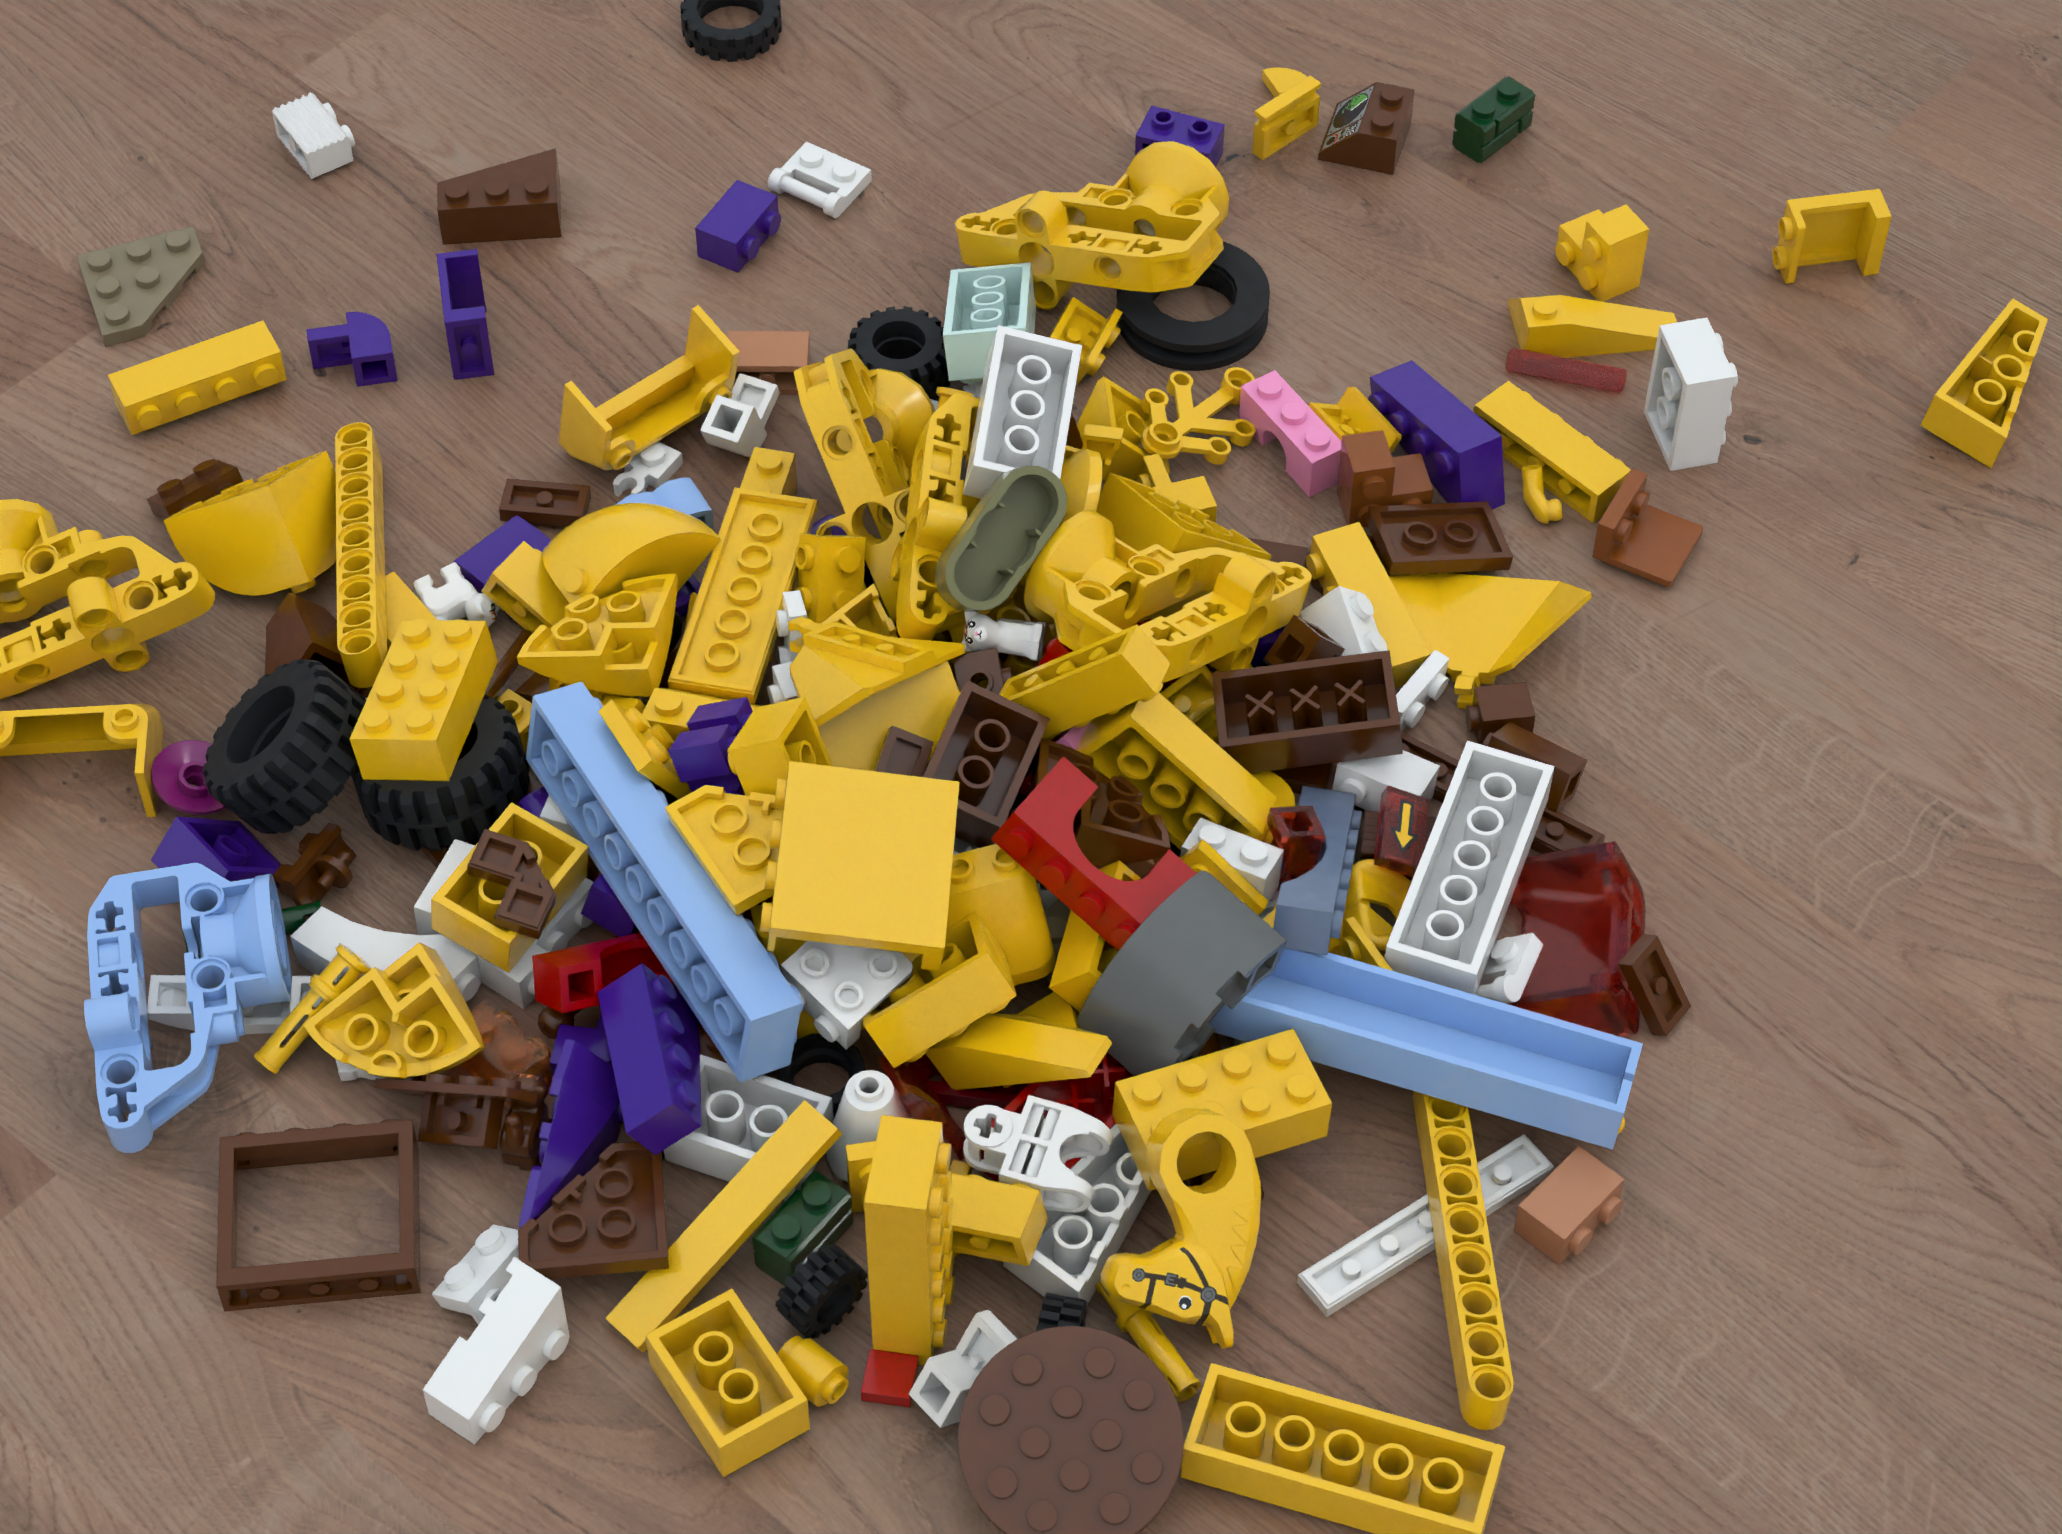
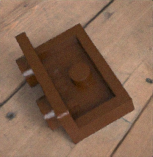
M210 459L195 466L193 468L194 473L182 480L173 479L160 485L157 488L158 493L147 499L153 514L166 519L199 501L204 502L221 494L220 491L243 482L238 468L220 460Z

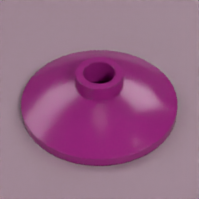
M200 740L179 741L167 746L156 756L151 770L152 785L157 795L170 807L194 815L212 814L226 808L209 794L204 780L203 765L207 762L205 755L212 743Z

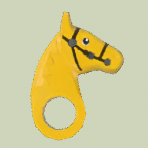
M1183 1108L1160 1121L1148 1139L1145 1165L1154 1186L1172 1218L1176 1234L1173 1238L1161 1243L1149 1252L1142 1254L1127 1252L1112 1254L1106 1260L1102 1269L1101 1284L1106 1294L1120 1302L1181 1323L1206 1326L1212 1343H1219L1220 1348L1225 1349L1233 1347V1326L1230 1309L1236 1301L1249 1272L1257 1243L1260 1225L1261 1181L1251 1144L1243 1129L1223 1115L1209 1109ZM1210 1131L1217 1138L1221 1148L1219 1168L1213 1177L1205 1183L1197 1186H1186L1183 1184L1177 1170L1179 1150L1190 1137L1197 1133Z

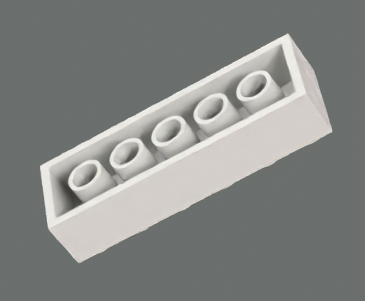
M1467 740L1386 946L1384 959L1393 971L1476 995L1546 807L1555 766Z

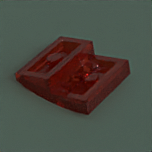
M884 1054L878 1057L876 1061L883 1073L891 1080L911 1118L942 1122L944 1138L948 1144H951V1148L959 1160L964 1159L963 1145L966 1139L964 1131L935 1090L908 1066L901 1064L893 1068Z

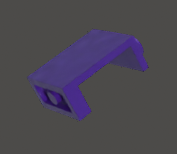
M477 249L438 253L436 255L443 315L453 378L458 380L494 375L485 314L486 304Z

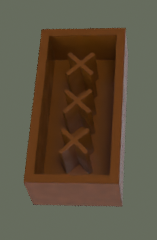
M1390 650L1211 673L1219 746L1249 773L1403 754Z

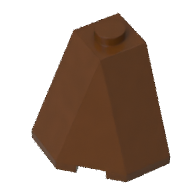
M289 592L266 626L265 674H272L275 672L276 667L284 663L290 664L292 660H316L330 669L362 697L367 698L373 686L358 688L349 682L337 646V620L325 608Z

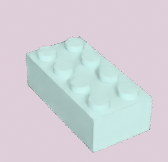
M1031 262L951 270L943 330L949 381L960 380L962 383H976L984 378L987 355L998 325L1034 334L1036 300Z

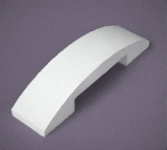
M151 975L147 1006L148 1019L165 1025L195 1031L194 1020L187 999L186 975ZM292 976L291 1001L244 1007L245 1034L274 1033L311 989L308 984L311 982L310 978L312 976ZM338 976L336 977V979L334 980V982H338V980H339V977H338ZM319 997L313 1006L316 1007L323 998ZM305 1014L292 1031H296L309 1015Z

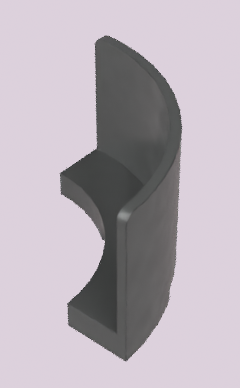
M1200 871L1162 902L1121 947L1085 1001L1077 1019L1078 1025L1083 1030L1108 1036L1112 1045L1107 1052L1134 1076L1197 1058L1210 1036L1216 1030L1209 1022L1224 1004L1233 1009L1257 984L1275 971L1287 940L1209 872Z

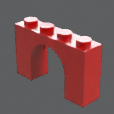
M1063 756L991 837V840L1119 951L1149 915L1173 892L1197 873L1170 849L1142 879L1137 881L1115 879L1097 869L1080 850L1074 836L1073 822L1078 810L1097 790L1098 786Z

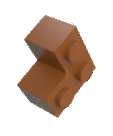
M1383 430L1342 436L1337 495L1347 525L1360 522L1362 527H1369L1366 521L1369 506L1432 504L1433 488L1421 453L1392 457Z

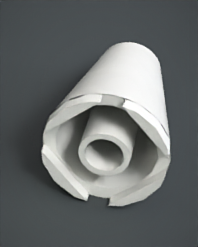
M861 1071L849 1079L833 1121V1125L840 1130L842 1135L826 1152L827 1163L835 1178L842 1183L843 1180L848 1182L845 1145L876 1141L881 1115L910 1118L891 1080L879 1071Z

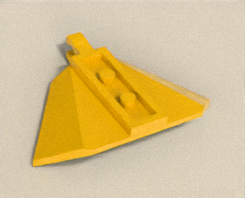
M1452 573L1389 576L1429 652L1432 654L1434 650H1437L1450 658L1446 672L1450 674L1451 682H1455L1454 691L1455 694H1459L1456 702L1457 708L1466 709V706L1472 705L1475 687H1480L1481 684H1494L1496 676L1513 669L1592 598L1590 591L1561 581Z
M801 616L788 621L789 631L797 630L803 636L789 642L790 651L798 653L789 666L790 677L797 697H806L817 727L876 692L946 661L953 663V658L965 654L964 643L888 637L838 622L822 625Z

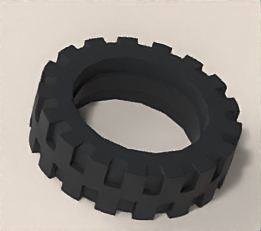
M684 0L680 5L683 37L685 36L686 44L690 48L694 47L695 52L701 56L709 55L711 60L720 61V58L727 59V62H738V58H745V60L755 58V54L767 52L770 49V44L775 45L779 39V33L782 31L780 0ZM728 6L745 7L760 15L755 22L736 29L716 28L702 20L708 13Z

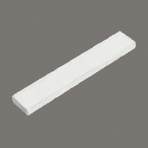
M1525 1134L1477 1163L1486 1217L1544 1181L1554 1171L1555 1166ZM1423 1196L1298 1274L1297 1283L1326 1317L1436 1249L1428 1196Z

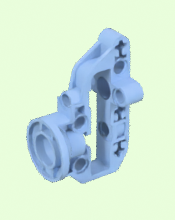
M190 863L115 875L109 878L89 909L87 943L91 999L84 1000V1016L87 1033L94 1050L96 1089L100 1114L111 1144L116 1150L123 1153L141 1151L152 1140L154 1130L208 1090L213 1081L220 1045L239 1042L240 1036L245 1035L244 1007L291 1001L292 976L281 904L272 874L230 882L202 864ZM180 902L182 930L189 951L184 953L187 999L194 1020L195 1033L190 1034L191 1053L186 1061L174 1067L153 1070L151 1058L153 1043L148 1028L140 911L146 907ZM124 1113H130L128 1115V1121H126Z

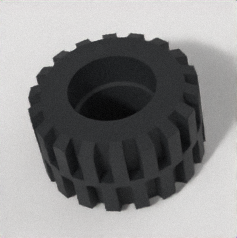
M895 306L887 307L884 312L879 310L871 312L870 318L863 317L857 322L858 327L852 328L850 340H848V349L852 348L868 370L882 368L901 372L921 385L928 397L933 400L939 398V395L936 394L937 387L950 386L943 341L944 327H941V321L938 318H929L928 312L923 310L916 312L913 311L912 307L905 306L903 309H895Z

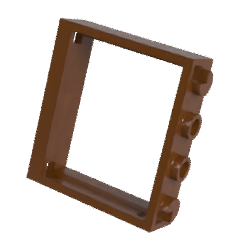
M387 1119L380 1123L359 1125L341 1123L326 1128H289L282 1132L260 1134L244 1132L236 1136L220 1137L216 1287L224 1312L421 1293L419 1145L413 1120ZM399 1155V1253L236 1268L238 1170Z

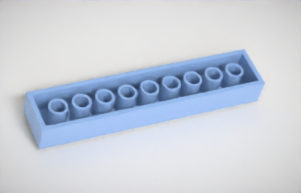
M583 682L534 695L532 698L526 752L527 762L580 842L589 846V856L738 1081L741 1083L790 1065L794 1043L797 1041L800 1013L803 1011V1001L800 992L794 985H789L780 971L774 954L770 951L767 952L757 938L753 923L748 918L744 919L742 914L735 915L670 822L665 807L668 806L665 795L661 790H656L651 781L636 770L598 711L603 707L597 697H592Z

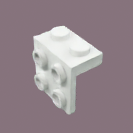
M807 941L781 964L780 971L789 985H794L800 992L803 1009L815 1019L813 1023L818 1032L831 1043L837 1040L847 1050L860 1038L862 1020L911 976L913 965L909 959L898 951Z

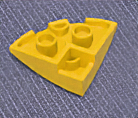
M661 574L631 579L622 582L621 592L601 599L594 595V593H590L565 606V617L551 628L541 624L531 634L517 656L518 664L543 676L569 685L583 682L587 689L597 692L650 697L654 688H659L668 656L676 607L677 575Z
M421 942L417 943L384 971L376 967L372 968L302 1024L313 1040L336 1060L367 1071L370 1075L384 1078L405 1079L407 1077L427 1075V1073L437 1074L469 1060L485 1049L475 1020L450 972L437 951Z

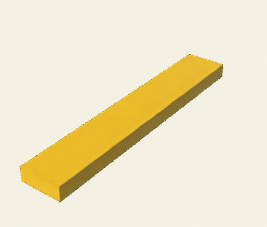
M804 1100L668 1249L669 1269L649 1270L605 1319L637 1349L644 1353L647 1350L645 1335L674 1320L840 1138L842 1135L840 1130Z

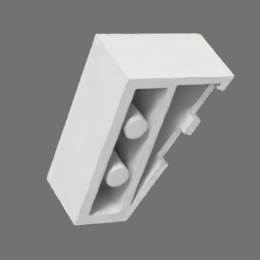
M515 1257L506 1268V1271L512 1277L497 1299L493 1301L486 1297L478 1310L485 1314L473 1334L468 1341L459 1336L423 1388L429 1415L474 1445L485 1432L490 1433L498 1427L508 1406L518 1395L523 1396L532 1388L537 1379L538 1372L549 1360H555L563 1353L570 1337L561 1287Z

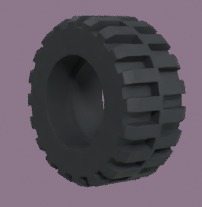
M292 660L290 664L284 663L276 667L275 672L272 674H265L258 680V684L252 689H248L240 697L241 701L235 708L232 707L226 714L225 722L221 727L217 728L213 736L214 742L208 747L205 755L207 762L203 765V774L209 794L249 826L261 833H286L292 831L294 826H302L309 822L312 815L321 813L328 806V802L334 796H338L345 788V782L350 776L353 777L359 768L350 742V736L366 699L325 665L316 660Z
M484 694L449 781L363 780L359 768L352 777L365 818H367L369 826L375 833L397 846L402 843L403 847L410 850L419 851L421 847H427L429 851H443V847L451 846L455 839L466 843L476 837L480 840L484 829L489 830L511 802L518 806V802L526 795L529 789L530 769L513 715L499 701L492 697L488 698Z

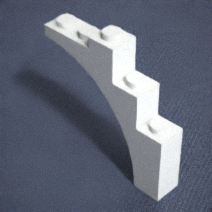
M587 878L584 879L542 931L539 940L536 939L509 973L442 934L413 935L382 931L352 922L322 906L290 937L297 963L311 973L318 975L337 955L335 948L340 943L356 953L371 968L376 967L384 971L417 943L421 942L437 951L465 1001L470 1000L478 991L480 984L483 983L520 1008L525 1009L535 999L532 956L566 949L568 942L582 928H587L592 924L593 921L582 915L581 911L594 882ZM345 967L341 971V973L338 975L339 979L349 969V967Z

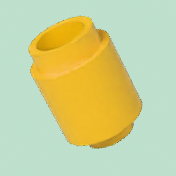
M794 1336L779 1350L778 1357L805 1397L815 1406L821 1407L827 1403L834 1404L846 1392L849 1385V1380L847 1379L848 1367L813 1339L808 1338L804 1340L801 1336Z

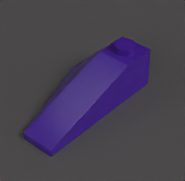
M565 1040L549 1092L550 1096L555 1097L552 1108V1123L542 1122L539 1135L541 1139L539 1161L542 1163V1166L534 1165L531 1169L519 1219V1229L531 1218L537 1220L552 1206L553 1197L578 1174L583 1177L599 1162V1155L611 1144L615 1143L622 1122H624L613 1066L575 1040Z

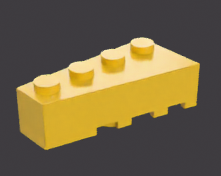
M2012 299L1934 395L1920 426L1989 468H1992L2007 438L2048 319L2017 300Z

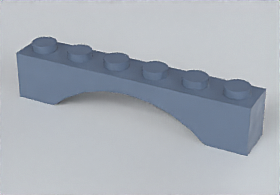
M1302 786L1293 845L1303 852L1315 867L1298 878L1281 883L1273 929L1287 940L1285 949L1327 955L1330 939H1340L1362 811L1354 810L1356 797L1354 793Z

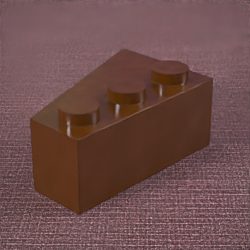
M556 148L438 182L437 212L443 245L561 237L560 177Z

